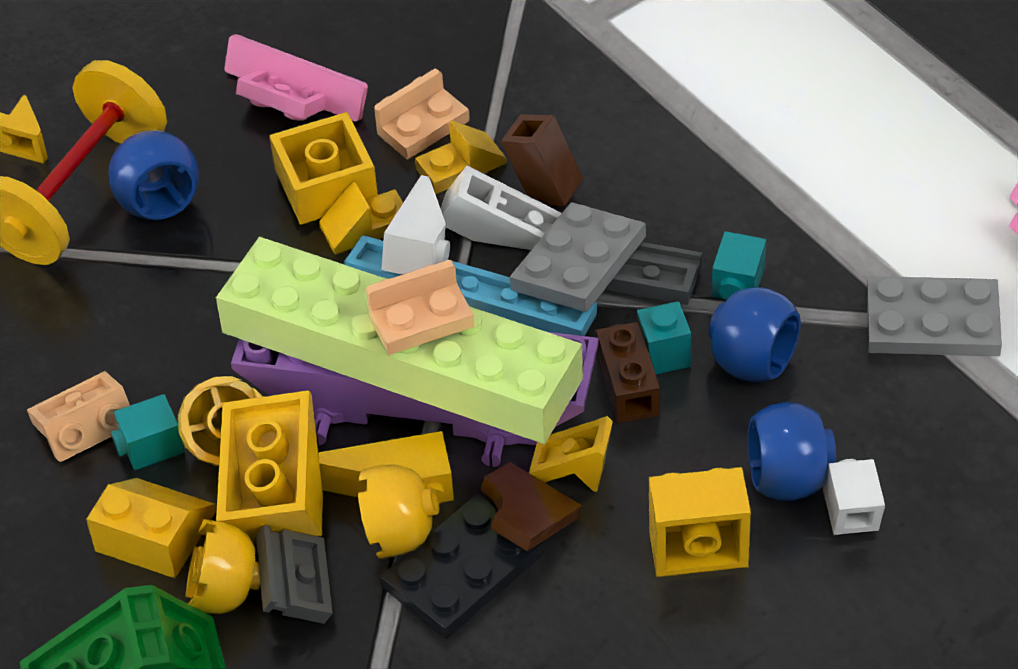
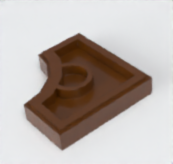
M511 462L485 476L481 491L494 501L499 510L494 516L491 529L526 551H529L577 520L582 505Z

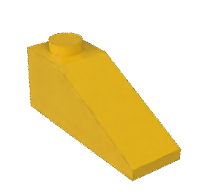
M442 431L318 452L322 490L359 498L358 493L367 491V479L359 481V474L363 469L395 464L412 469L422 478L426 488L433 487L439 504L454 501L452 474Z

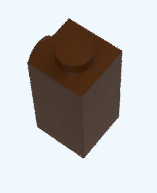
M520 114L501 140L526 195L545 205L565 206L584 178L555 116Z
M639 322L623 325L617 324L597 329L596 338L599 341L597 360L616 423L660 416V387Z

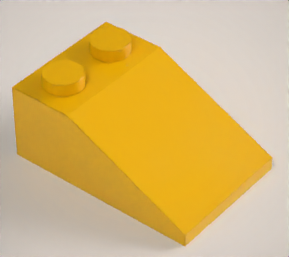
M310 391L223 403L216 521L238 527L249 536L254 545L257 544L256 535L263 525L270 526V530L277 533L285 529L312 536H322L323 491L313 402Z

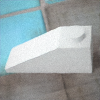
M467 165L445 193L441 206L446 228L472 241L532 250L562 214Z
M420 176L384 232L381 269L383 271L403 275L428 265L448 260L450 241L444 240L446 223L428 176Z

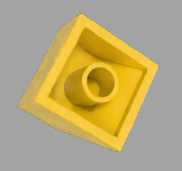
M134 478L108 484L86 520L96 552L176 579L194 546H196L202 536L198 534L203 520H211L217 511V506L214 503Z

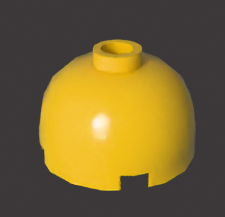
M233 376L213 377L196 385L183 399L178 413V432L185 448L198 460L219 466L223 403L262 397L255 388H251L247 383Z
M379 465L363 469L359 474V481L367 479V491L358 493L359 506L369 543H379L382 548L381 551L375 554L378 558L385 559L414 551L425 542L431 531L432 516L439 514V502L434 488H426L424 481L416 472L399 465Z
M204 519L198 534L206 535L203 547L194 546L186 586V597L192 599L187 604L204 613L222 614L239 607L245 601L250 589H259V563L255 561L254 544L246 533L238 527L227 523Z

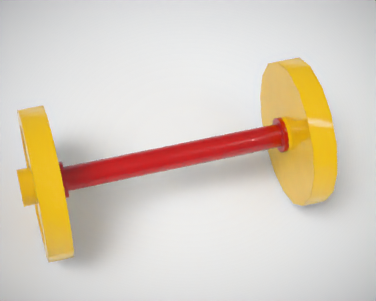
M94 60L84 66L77 74L72 87L75 101L92 125L36 190L13 178L0 176V246L15 257L32 264L49 265L57 261L67 249L70 240L67 225L49 200L104 135L115 142L122 143L127 138L142 131L165 130L167 117L165 107L158 95L143 78L125 66L108 60Z

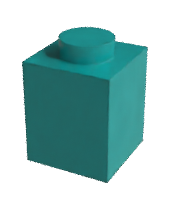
M724 232L712 268V297L728 300L738 290L748 287H759L765 269L766 239Z
M677 301L637 310V322L640 324L655 374L691 367V331L680 302Z
M165 394L114 411L118 429L111 431V435L119 456L127 454L134 471L185 453L182 439L178 432V423Z

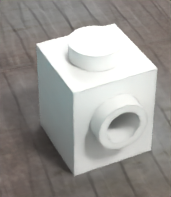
M844 459L837 463H828L823 492L833 534L879 531L885 503L874 459L860 461Z

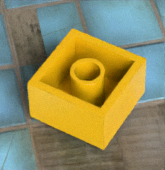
M348 112L269 135L275 171L300 225L321 219L349 184L354 181L365 199L378 195L375 167Z
M742 467L730 469L714 468L709 471L683 474L667 473L662 476L649 477V534L656 577L745 568L749 566L751 511Z

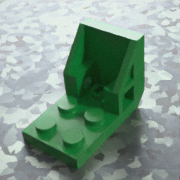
M153 585L124 588L20 661L21 669H226L213 617Z

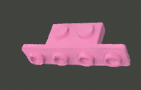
M237 34L229 37L225 71L240 77L237 81L236 94L250 99L253 105L272 107L284 112L285 117L293 120H305L322 110L337 115L348 112L351 120L355 122L362 119L368 85L365 82Z

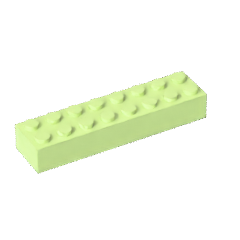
M262 237L256 240L216 296L222 333L542 444H545L583 380L581 343L470 307L474 315L473 328L388 355L369 317L366 288L369 285L378 283L386 278Z

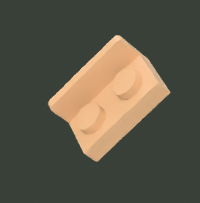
M436 68L422 77L416 78L412 83L391 96L384 98L374 107L377 135L407 160L450 134L449 121L452 120L461 124L470 121L469 109L443 89L442 73Z
M452 260L428 265L416 271L382 280L366 288L369 317L388 355L474 327V315L457 284L456 267Z
M104 371L27 409L32 424L47 438L54 457L59 462H62L112 437L111 431L118 429L114 411L128 407L130 404L123 386Z

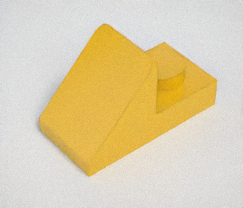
M23 95L10 115L0 112V152L44 164L48 156L42 132L27 96Z
M451 120L449 121L451 143L415 158L416 170L420 175L430 178L435 195L449 189L466 165L484 174L507 164V158L486 132Z
M354 181L349 184L319 221L320 228L336 255L353 249L362 235L375 239L384 238V232L403 202L396 189L365 199Z
M606 416L551 434L545 444L537 442L529 474L545 483L574 473L592 491L597 492L605 464L613 421Z

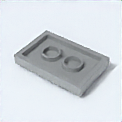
M571 202L511 274V290L587 312L646 237V224Z
M868 276V353L1000 356L1002 339L998 279Z

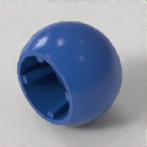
M147 130L132 135L117 147L109 164L108 181L114 198L127 212L145 220H161L176 215L191 202L198 188L199 168L193 152L180 138L168 132Z
M748 287L734 292L726 303L722 302L719 304L710 321L709 337L712 339L711 350L716 362L726 373L739 380L759 383L777 378L785 370L795 351L801 328L800 314L795 305L786 296L772 289Z
M781 402L769 405L757 411L751 417L748 427V456L755 489L763 496L777 501H795L815 494L824 486L828 463H836V446L833 431L831 428L824 429L822 419L815 410L799 403Z

